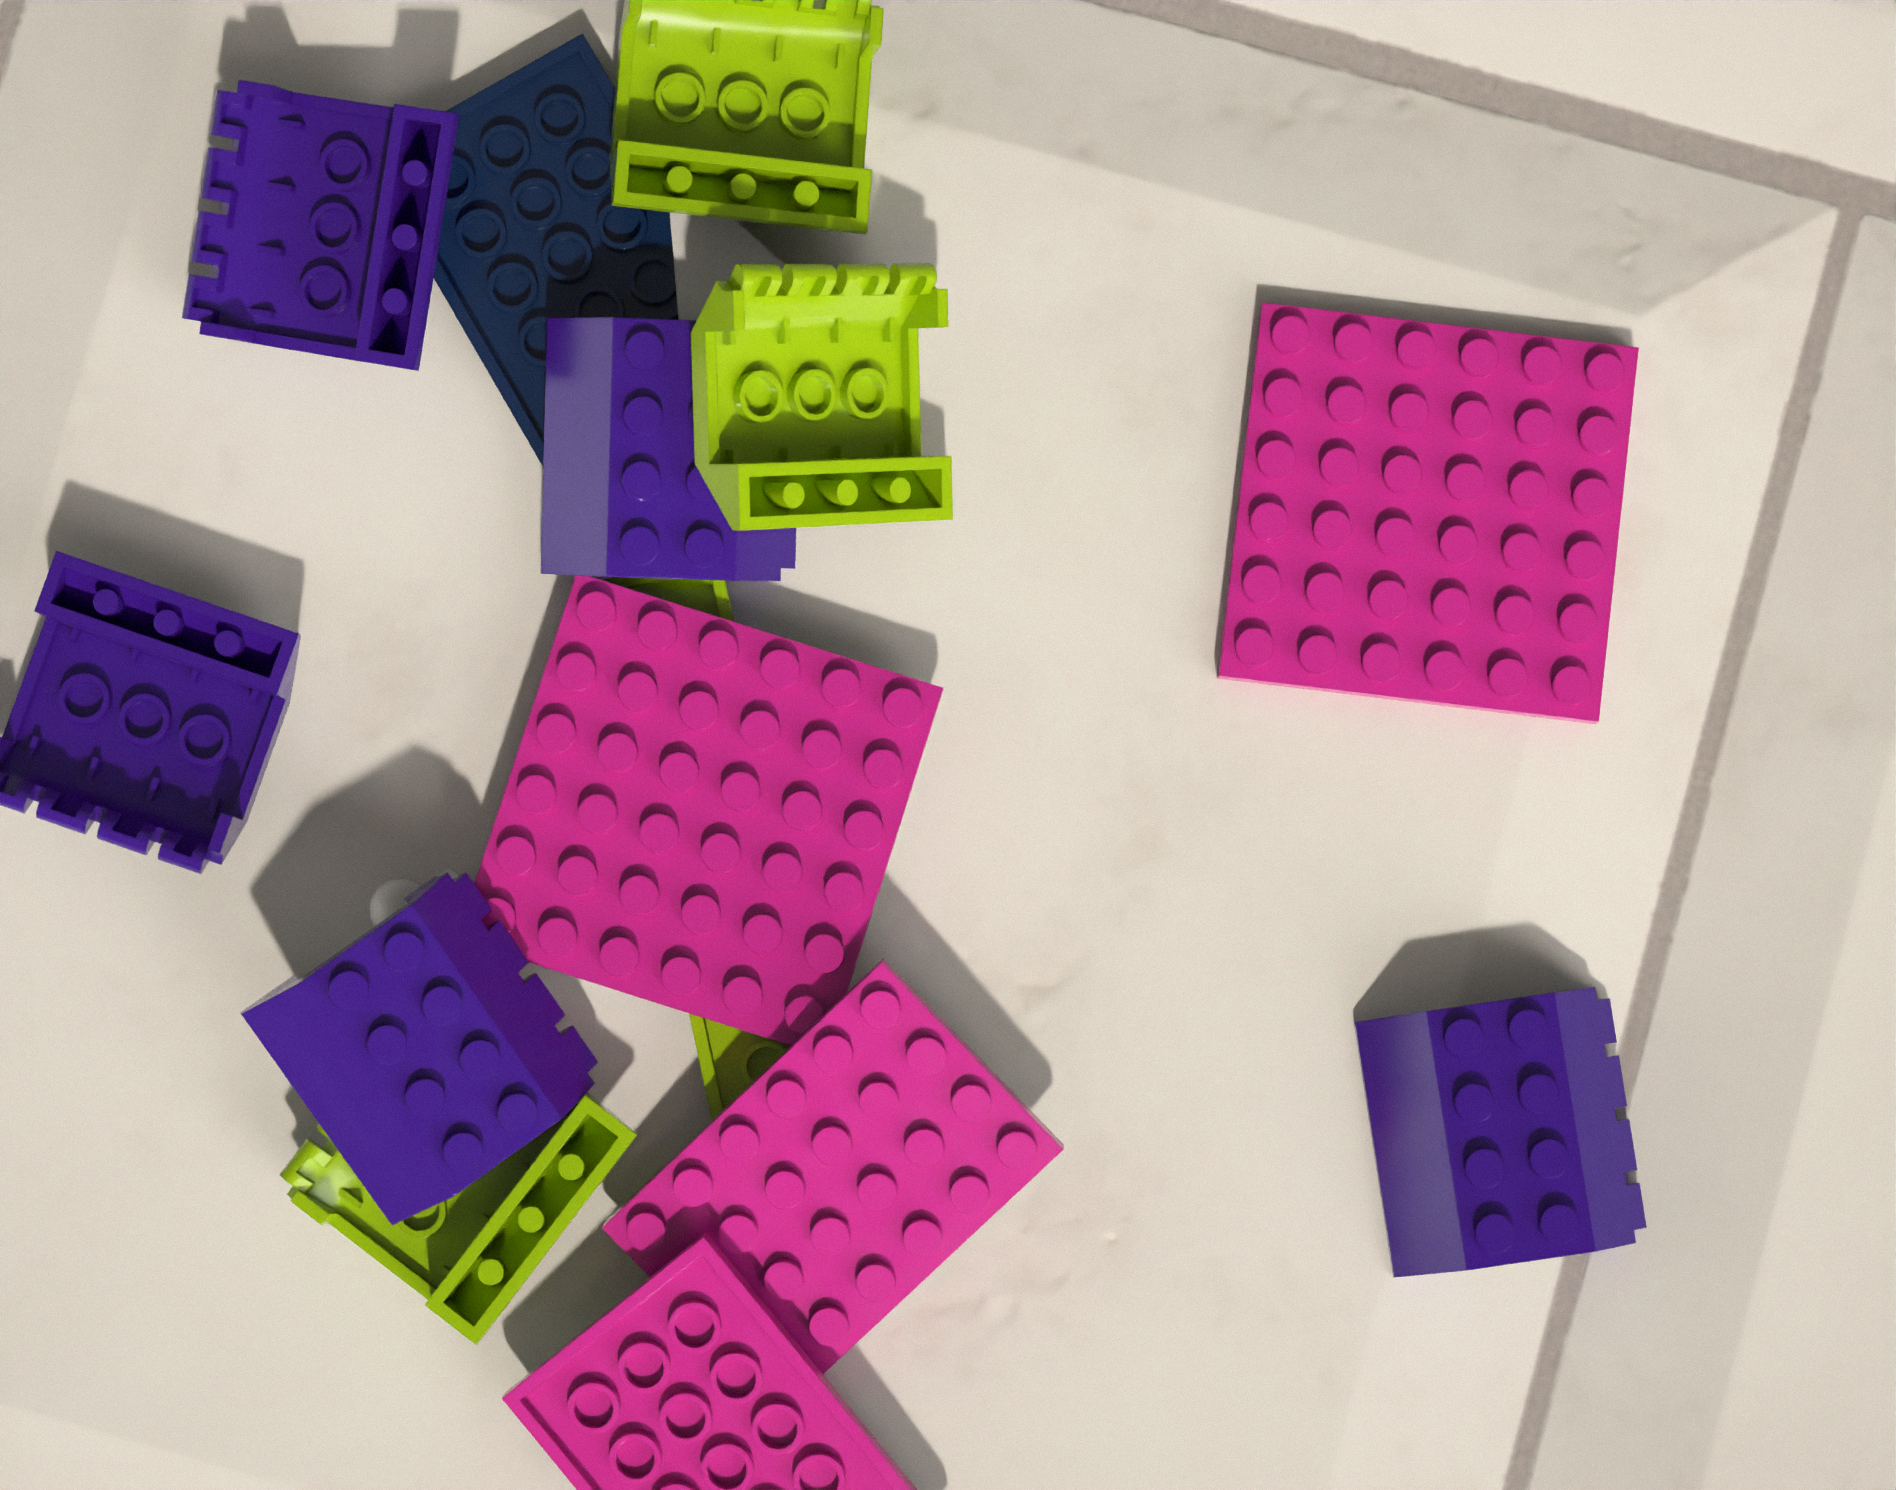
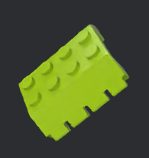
M625 0L619 35L610 147L612 206L866 235L868 232L872 170L864 169L872 58L881 46L884 8L871 5L872 0Z
M883 263L839 264L837 270H835L832 264H785L782 271L777 264H736L728 281H716L691 331L694 457L697 469L732 530L953 520L952 457L921 456L918 328L948 327V289H938L935 287L937 272L933 264L893 263L890 269Z
M587 1092L560 1121L454 1197L394 1225H391L320 1124L316 1126V1129L329 1139L322 1147L307 1138L279 1175L292 1185L287 1195L291 1198L290 1201L320 1225H332L428 1300L425 1303L426 1307L477 1345L638 1134Z

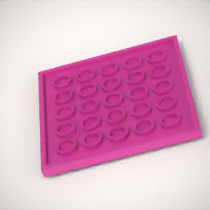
M1262 302L1217 679L1588 724L1598 723L1639 347Z
M575 575L474 883L492 909L481 921L487 927L493 922L500 920L529 963L791 1046L848 992L941 700L943 687L590 576Z

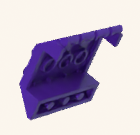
M243 80L238 81L237 93L217 90L210 135L231 139L230 151L208 147L200 198L221 202L220 214L198 211L191 262L212 265L210 277L188 274L182 318L200 321L199 334L419 371L459 114L394 104V107L296 93L275 85Z
M616 317L547 318L541 574L724 581H781V568L795 569L796 528L732 530L695 465L691 331L697 320Z
M56 551L34 612L45 617V621L3 736L0 737V806L25 814L32 802L37 801L39 802L36 811V818L85 835L93 822H98L100 825L97 839L143 855L148 854L155 842L159 843L161 846L158 860L198 874H202L209 861L222 865L248 821L288 710L301 635Z
M448 872L439 877H433L403 898L407 903L405 906L305 976L298 979L296 975H293L240 1012L391 1225L454 1197L560 1121L595 1084L588 1072L598 1063L597 1059L573 1025L560 1032L555 1025L565 1016V1013L537 973H533L525 979H522L518 974L529 963L500 920L493 922L487 927L481 921L492 909L466 872L454 879L451 878Z
M1595 987L1354 1022L1394 1278L1502 1266L1597 1252L1636 1243L1634 1230L1647 1228L1640 1183L1627 1184L1625 1172L1637 1170L1630 1120H1616L1615 1108L1625 1107L1627 1102L1619 1055L1606 1057L1604 1044L1617 1043L1610 998L1597 1000Z

